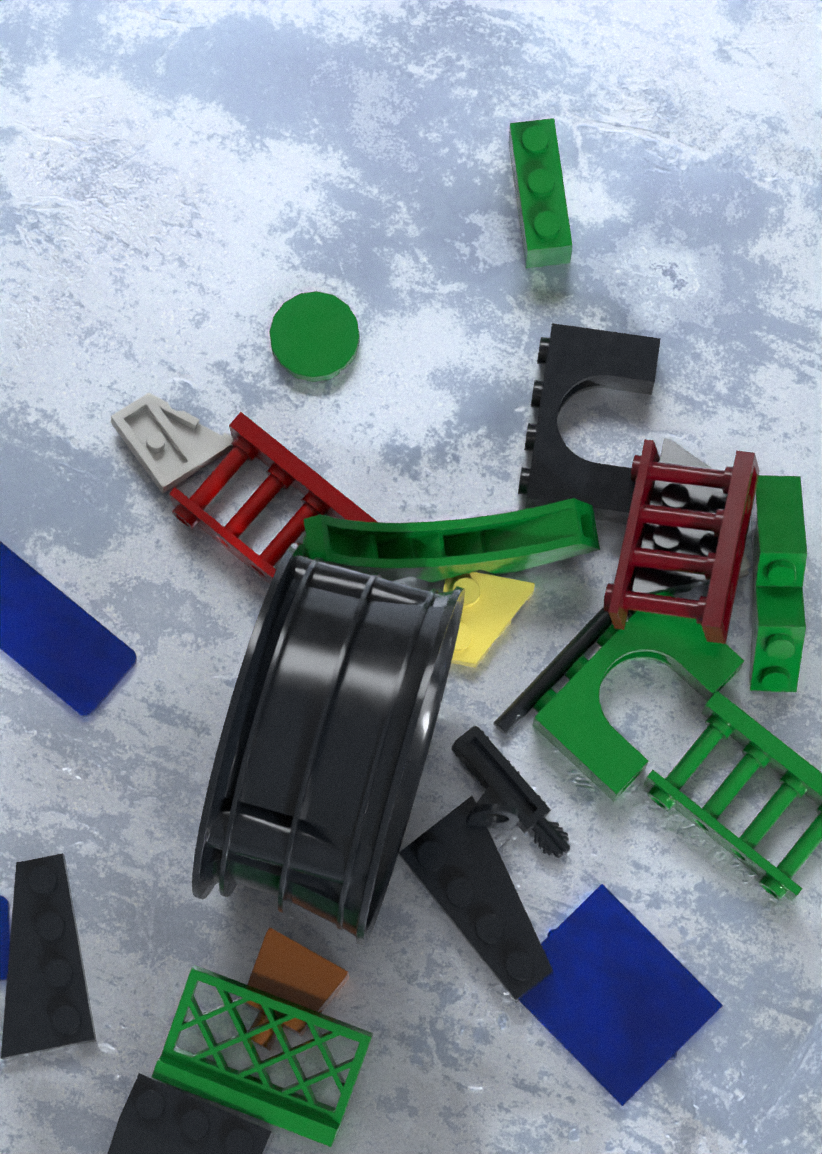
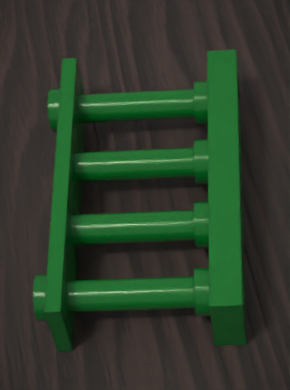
M716 691L702 710V714L708 718L705 721L707 727L665 779L654 770L649 773L644 782V785L650 789L647 795L666 811H670L673 807L760 876L761 880L758 884L771 896L778 900L785 896L792 902L803 888L791 879L822 841V773L724 695ZM731 736L745 747L742 750L744 756L701 808L684 795L680 789L722 738L727 740ZM767 765L781 776L779 779L781 786L738 838L718 822L717 819L758 768L764 769ZM805 795L819 806L816 809L818 816L779 865L775 867L754 849L795 797L801 798Z

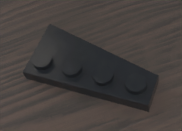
M472 795L399 852V856L517 1003L551 976L553 969L488 828L466 825V817L476 805Z
M63 853L16 862L1 1059L3 1060L97 1041L66 860Z

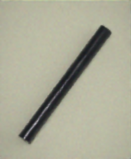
M604 606L494 721V726L501 733L507 736L530 712L541 697L565 675L572 665L613 624L609 613L604 611Z

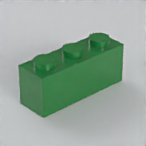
M555 119L510 123L508 144L526 268L568 264L571 261L573 245Z

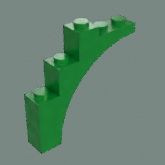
M575 498L513 512L433 522H362L338 519L321 514L304 519L306 535L303 538V544L306 547L308 558L320 557L324 559L325 563L371 576L373 573H378L382 579L389 581L412 576L428 582H436L478 570L503 576L600 550L593 505Z

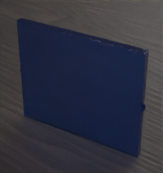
M603 884L556 929H551L548 932V937L541 945L553 969V974L519 1000L621 1106L668 1060H674L677 1057V1051L723 1006Z

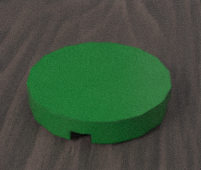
M319 291L300 293L284 302L274 315L269 331L272 353L277 362L293 377L310 382L330 380L339 375L340 371L344 370L355 359L360 343L358 322L350 307L336 296Z

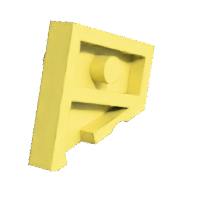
M470 572L445 579L443 592L453 591L456 586L465 589L463 611L451 663L476 668L488 653L491 645L509 626L512 618L523 604L531 598L534 593L535 583L478 572Z

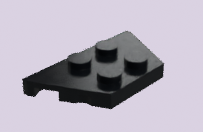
M664 438L659 462L712 469L674 441ZM655 480L650 505L716 513L718 509L725 510L728 494H723V490L719 488ZM646 523L641 548L708 557L709 552L716 553L719 537H715L714 532ZM637 566L632 591L649 594L672 591V594L675 595L691 591L694 587L700 585L709 587L710 581L705 579V575Z

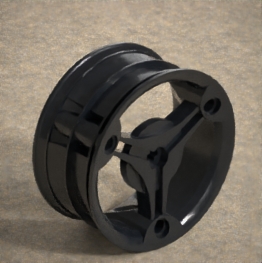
M294 542L284 554L271 581L251 634L231 697L203 806L194 855L192 892L194 897L205 899L211 893L214 886L219 883L220 895L229 897L237 884L278 897V911L280 913H287L293 903L335 924L337 929L346 930L356 937L357 944L365 946L379 915L424 769L458 636L465 589L456 586L453 591L438 592L436 589H431L430 592L382 579L378 573H373L371 576L325 563L324 559L320 557L314 559L306 558L305 545Z

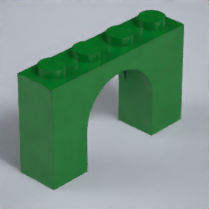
M669 591L656 594L675 597ZM629 610L633 615L625 623L624 630L615 629L614 625H611L597 641V644L601 647L590 660L584 655L579 658L565 674L569 682L558 693L551 688L533 707L538 714L534 717L532 726L613 802L646 769L649 761L620 735L605 718L599 698L600 686L605 677L615 667L624 662L635 659L655 660L674 670L708 702L716 691L719 692L740 671L744 660L727 644L707 642L702 626L696 623V619Z

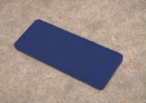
M0 541V649L83 717L91 716L136 664L137 655L135 651Z

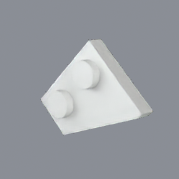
M151 393L145 394L111 416V424L162 494L234 448L231 444L234 441L232 436L226 433L220 435L199 424L200 419L185 411L172 409L168 402Z

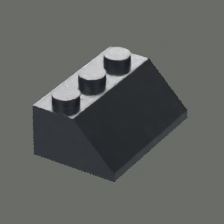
M139 1073L118 1119L108 1154H266L275 1134L268 1129Z

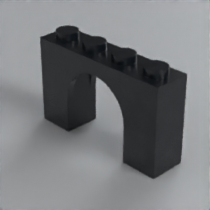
M552 323L550 338L541 337L537 360V364L546 365L544 381L534 380L531 407L539 408L537 424L528 423L524 450L533 452L531 468H521L518 494L527 495L525 509L575 498L593 505L595 520L627 524L635 483L631 481V468L590 462L574 454L560 436L557 418L563 406L573 396L589 389L606 388L652 395L661 338Z

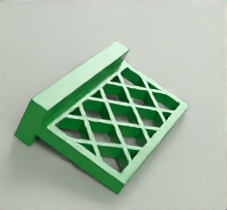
M193 965L162 1054L156 1062L151 1078L331 1147L340 1131L345 1117L344 1114L374 1033L208 969ZM201 981L216 987L224 1004L202 1013L194 997L198 982ZM229 993H232L240 997L232 1000ZM253 1001L262 1005L269 1021L247 1030L236 1006ZM190 1008L194 1017L185 1021ZM274 1010L284 1013V1015L277 1017ZM228 1011L238 1035L217 1044L206 1020ZM293 1018L305 1021L314 1037L295 1047H291L281 1026L282 1023ZM198 1024L208 1048L192 1053L177 1047L176 1044L181 1031ZM319 1027L329 1032L322 1034ZM273 1028L283 1052L262 1061L251 1037ZM341 1035L359 1042L354 1058L336 1065L325 1041ZM242 1041L253 1065L239 1071L228 1067L220 1050ZM318 1045L329 1069L306 1078L296 1054ZM212 1054L213 1057H214V1059H215V1061L210 1060V1059L205 1058V1057H207V1056H209V1055ZM288 1059L298 1082L283 1088L272 1083L265 1068ZM350 1068L346 1081H344L340 1072ZM257 1072L260 1079L250 1074ZM332 1076L341 1093L336 1108L317 1101L310 1085ZM302 1089L305 1096L298 1094L295 1091Z

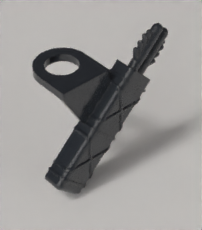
M473 726L455 740L452 745V751L455 753V756L476 777L480 785L486 789L466 817V825L512 830L516 825L524 834L532 829L534 832V843L537 844L539 842L538 847L540 849L543 848L544 854L547 853L550 856L553 853L556 858H561L563 852L567 853L570 851V845L567 843L569 841L568 833L563 832L564 829L562 827H558V822H551L545 818L551 811L545 804L546 802L541 799L540 795H537L520 775V772H517L515 767L510 764V761L489 740V737L484 734V731H481L477 726Z

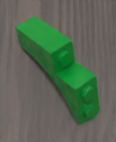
M759 475L751 513L753 612L749 672L750 691L797 692L806 631L803 581L807 560V544L801 476Z

